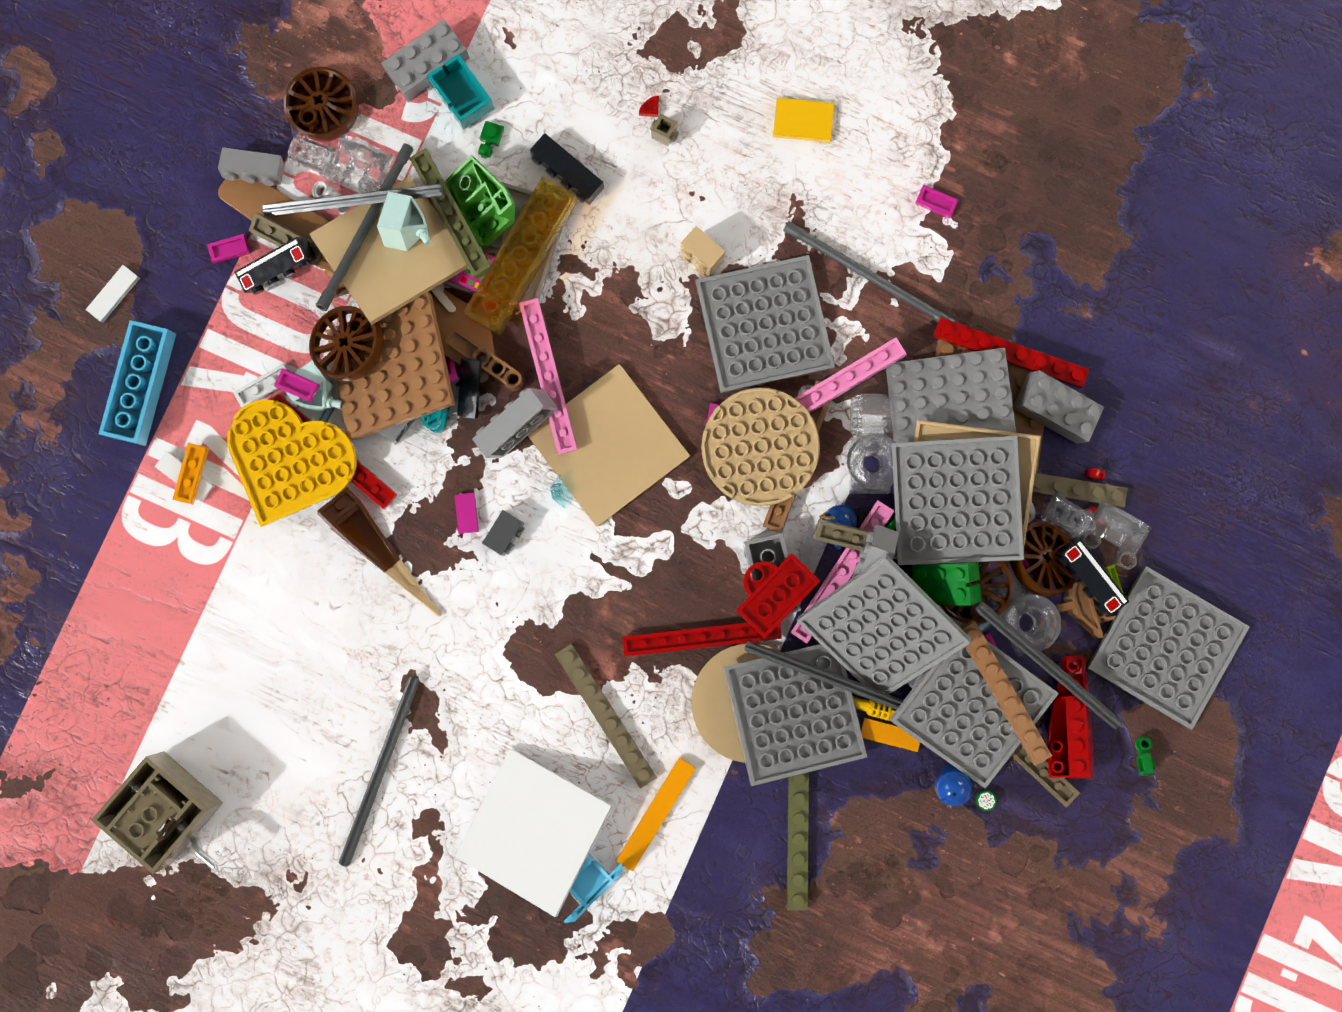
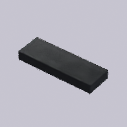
M461 358L457 416L478 418L482 360Z

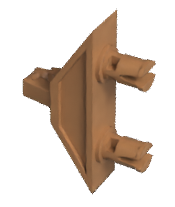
M1074 582L1064 592L1063 602L1053 605L1054 612L1066 611L1067 615H1070L1094 638H1104L1100 623L1112 621L1115 619V616L1106 617V614H1101L1099 611L1096 612L1093 598L1089 599L1082 591L1084 587L1080 582Z

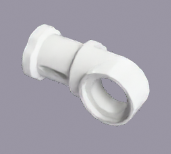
M322 181L317 182L312 189V194L315 198L341 196L338 190ZM324 187V193L320 196V191ZM349 207L336 208V210L344 212Z

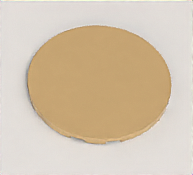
M751 388L728 397L713 411L703 432L702 458L711 480L719 490L731 499L753 506L778 504L796 495L811 479L820 454L819 434L812 416L798 400L776 389Z
M746 643L734 645L720 651L704 665L696 678L691 701L696 727L706 743L720 755L745 763L723 667L762 658L746 652ZM762 645V646H765V647H767V648H770V649H773V650H775V651H778V652L782 653L781 651H779V650H777V649H775V648H772V647L767 646V645Z

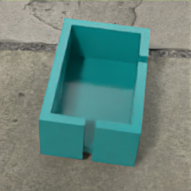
M457 54L444 63L449 75L446 76L442 66H439L429 73L427 78L464 130L495 108L492 99L461 56Z

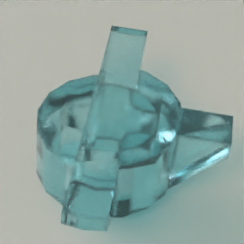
M559 475L551 485L552 500L566 508L561 475Z

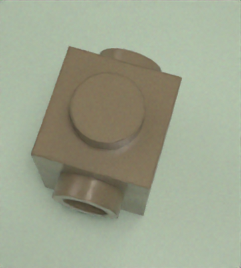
M660 113L657 120L654 119L650 127L652 139L669 147L671 141L675 142L678 137V122Z

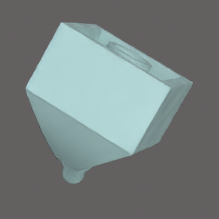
M388 191L377 224L384 247L408 251L419 239H422L425 245H430L432 240L428 235L425 217L413 197Z
M313 360L295 372V374L319 384L320 387L312 403L286 392L293 403L312 411H322L331 407L341 408L342 400L333 399L332 397L336 387L330 377L323 374L315 366Z

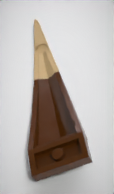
M348 487L317 510V514L331 527L330 529L434 614L439 617L441 616V612L404 565L361 500Z

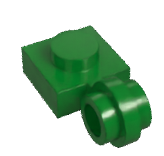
M485 121L479 138L480 141L485 142V144H480L478 155H481V158L491 157L493 152L491 145L499 147L504 126Z
M1139 737L1135 741V748L1138 750L1136 759L1139 776H1148L1154 774L1153 770H1155L1154 760L1151 758V754L1147 753L1152 748V742L1147 737ZM1141 742L1145 743V748L1141 745Z

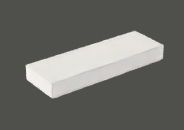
M122 265L86 308V311L104 323L138 282L140 277Z
M282 363L234 391L233 394L240 406L244 407L251 402L262 400L280 390L274 387L282 368L289 371L286 364Z
M166 451L154 467L177 483L183 462ZM201 477L196 499L200 502H203L215 487L203 477Z

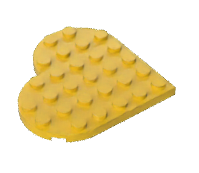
M274 400L251 402L242 407L233 417L234 420L227 435L228 448L260 527L332 498L342 492L352 481L357 466L356 450L352 440L338 426L324 421H308L303 423L299 415L291 407Z

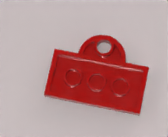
M793 553L778 567L770 562H757L747 569L743 578L744 589L749 597L735 611L765 639L815 588L820 580ZM753 569H759L762 572L760 580L756 581L751 578V571Z

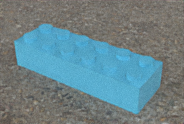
M132 320L129 321L98 434L146 446L176 333L165 328Z

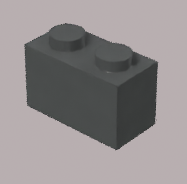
M502 510L482 544L501 556L509 555L515 546L512 544L516 537L520 538L523 534L525 523Z

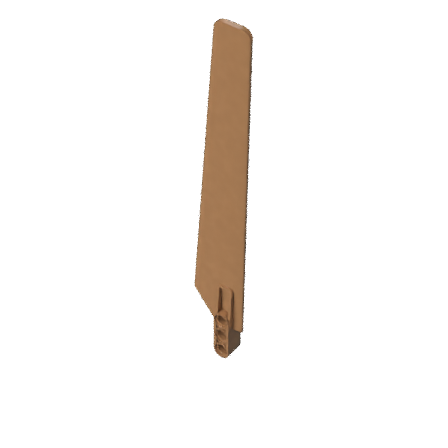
M225 179L218 189V195L221 200L251 221L255 213L264 215L262 213L263 205L295 201L274 187L257 182L247 183L242 180L230 181ZM314 211L266 216L311 241L309 233L330 222ZM322 255L319 264L316 266L323 271L326 268L332 271L329 263ZM444 290L443 293L456 307L455 312H449L432 291H428L432 294L444 355L458 365L461 363V358L478 360L480 356L486 355L487 359L481 365V377L487 373L508 389L519 391L524 385L521 374L495 355L489 316ZM497 366H502V372L495 374L494 369ZM512 377H518L519 381L516 384H509Z

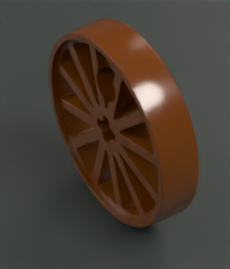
M313 67L300 72L291 80L284 94V112L289 123L301 135L314 141L326 142L342 137L352 128L358 116L359 103L353 85L345 75L329 67ZM320 76H329L325 88L322 90ZM314 78L316 92H313L305 81ZM335 79L342 81V84L331 92ZM302 85L311 96H304L295 92ZM347 89L350 90V96L337 98ZM293 98L305 102L304 105L291 107ZM352 103L351 111L336 107ZM331 111L348 118L341 124ZM299 113V119L295 121L293 114ZM327 115L338 126L337 129L329 132ZM308 117H314L311 122H306ZM320 119H322L324 132L322 134H317L315 132L320 123ZM304 125V126H305L307 129H309V130L306 131V130L302 129L301 127Z
M354 306L336 307L325 313L317 321L311 332L309 340L311 359L323 374L334 380L349 382L360 379L376 366L381 357L384 346L381 326L378 322L371 325L367 318L362 320L360 317L366 316L360 308ZM352 314L347 326L346 315ZM338 317H339L340 331H339V330L337 329V327L333 324V321H334L335 319H337ZM329 326V328L337 337H333L323 333L325 329ZM321 339H325V340L334 342V343H330V344H326V345L319 346ZM374 340L372 348L361 345L363 342ZM359 351L370 353L365 362L359 356ZM325 352H329V353L321 360L320 354H321V353H325ZM353 357L360 365V367H358L355 370H353L352 367ZM335 359L331 371L329 372L327 370V366ZM344 361L345 373L339 374L342 363Z
M1040 521L1028 524L1026 537L1029 542L1025 540L1024 549L1029 554H1024V560L1028 561L1029 566L1025 569L1022 560H1010L1014 575L1025 589L1037 596L1052 597L1069 589L1075 582L1070 576L1071 570L1068 566L1065 568L1059 564L1060 562L1057 558L1060 556H1055L1057 554L1056 551L1071 539L1061 528L1052 523ZM1056 541L1059 544V546L1053 549V546ZM1034 570V571H1035V575H1034V578L1032 579V578L1029 576V573ZM1042 578H1043L1044 587L1040 586L1041 581H1042Z
M986 561L979 570L980 580L971 583L975 584L977 582L980 584L981 602L990 607L983 596L984 594L1001 603L994 610L998 615H1001L1012 598V575L1004 561H997L1001 566L982 577L990 562ZM1003 571L1006 573L1007 582H987ZM987 588H1007L1005 598ZM976 604L972 605V617L960 614L964 608L962 605H959L956 611L948 605H940L949 616L960 622L968 623L972 620L976 621L977 624L988 622L982 616L977 617Z

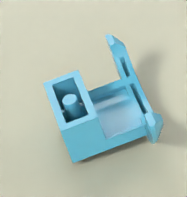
M590 853L588 854L570 890L571 895L580 905L564 920L565 923L575 922L622 874L621 863L609 874Z

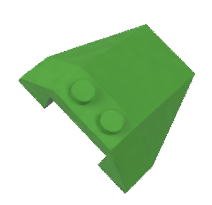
M471 155L446 179V185L481 248L489 246L515 222V203L508 189L474 156Z

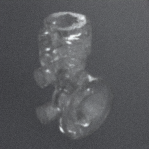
M298 133L293 138L288 150V163L295 167L303 166L316 171L321 177L339 187L345 188L350 185L352 179L350 173L362 177L358 182V189L362 193L380 190L394 158V155L388 151L346 134H341L336 147L319 144L309 140L307 135ZM301 146L300 151H296V147Z
M884 394L856 395L851 397L850 432L856 437H850L849 452L847 455V469L850 474L849 493L890 494L891 485L894 483L892 443H896L888 437L892 432V399ZM873 456L878 459L880 466L877 472L871 473L865 469L864 459L866 457Z
M1059 491L1049 500L1040 518L1046 523L1049 521L1069 532L1071 538H1081L1089 549L1097 548L1101 544V538L1116 546V550H1113L1110 554V561L1115 566L1123 569L1134 568L1137 563L1136 554L1152 530L1146 523L1107 502L1101 501L1094 512L1089 508L1083 509L1065 499L1064 494ZM1090 535V541L1086 543V537ZM1125 556V560L1122 563L1121 558Z
M990 561L982 577L1001 565L997 561ZM1004 561L1012 575L1013 594L1009 605L999 616L1040 651L1050 647L1060 634V613L1056 606L1047 598L1031 595L1017 580L1010 561ZM1003 571L987 582H1007L1006 573ZM987 588L1003 598L1006 596L1007 588ZM985 595L990 604L993 605L991 607L993 611L1001 605L999 601ZM1024 614H1028L1033 619L1032 628L1026 632L1019 625V620ZM1010 641V645L1018 657L1026 654Z

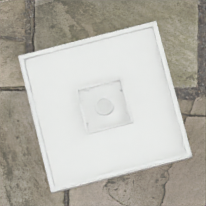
M509 749L455 857L550 915L557 917L613 805L516 750Z

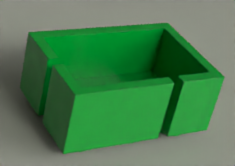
M979 562L912 565L913 581L937 605L971 606L981 602L980 584L967 586V583L980 580Z

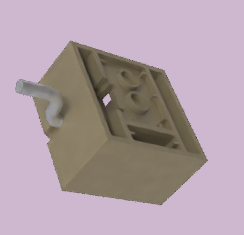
M165 751L146 756L91 820L152 874L171 865L190 842H192L191 849L193 853L213 870L218 865L200 847L201 841L195 833L204 827L224 802ZM165 824L163 829L158 832L162 825Z

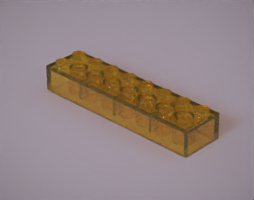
M541 177L491 263L493 270L485 274L465 308L464 314L469 319L500 336L502 335L577 205L578 201L575 194Z

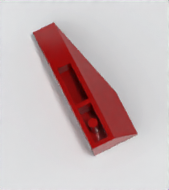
M1084 656L1063 657L1061 669L1088 691ZM1058 682L1056 691L1059 694L1054 699L1047 734V747L1052 754L1048 758L1049 778L1095 779L1090 708Z

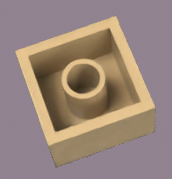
M697 226L680 243V257L687 264L692 263L696 267L697 273L703 277H710L724 262L726 251Z

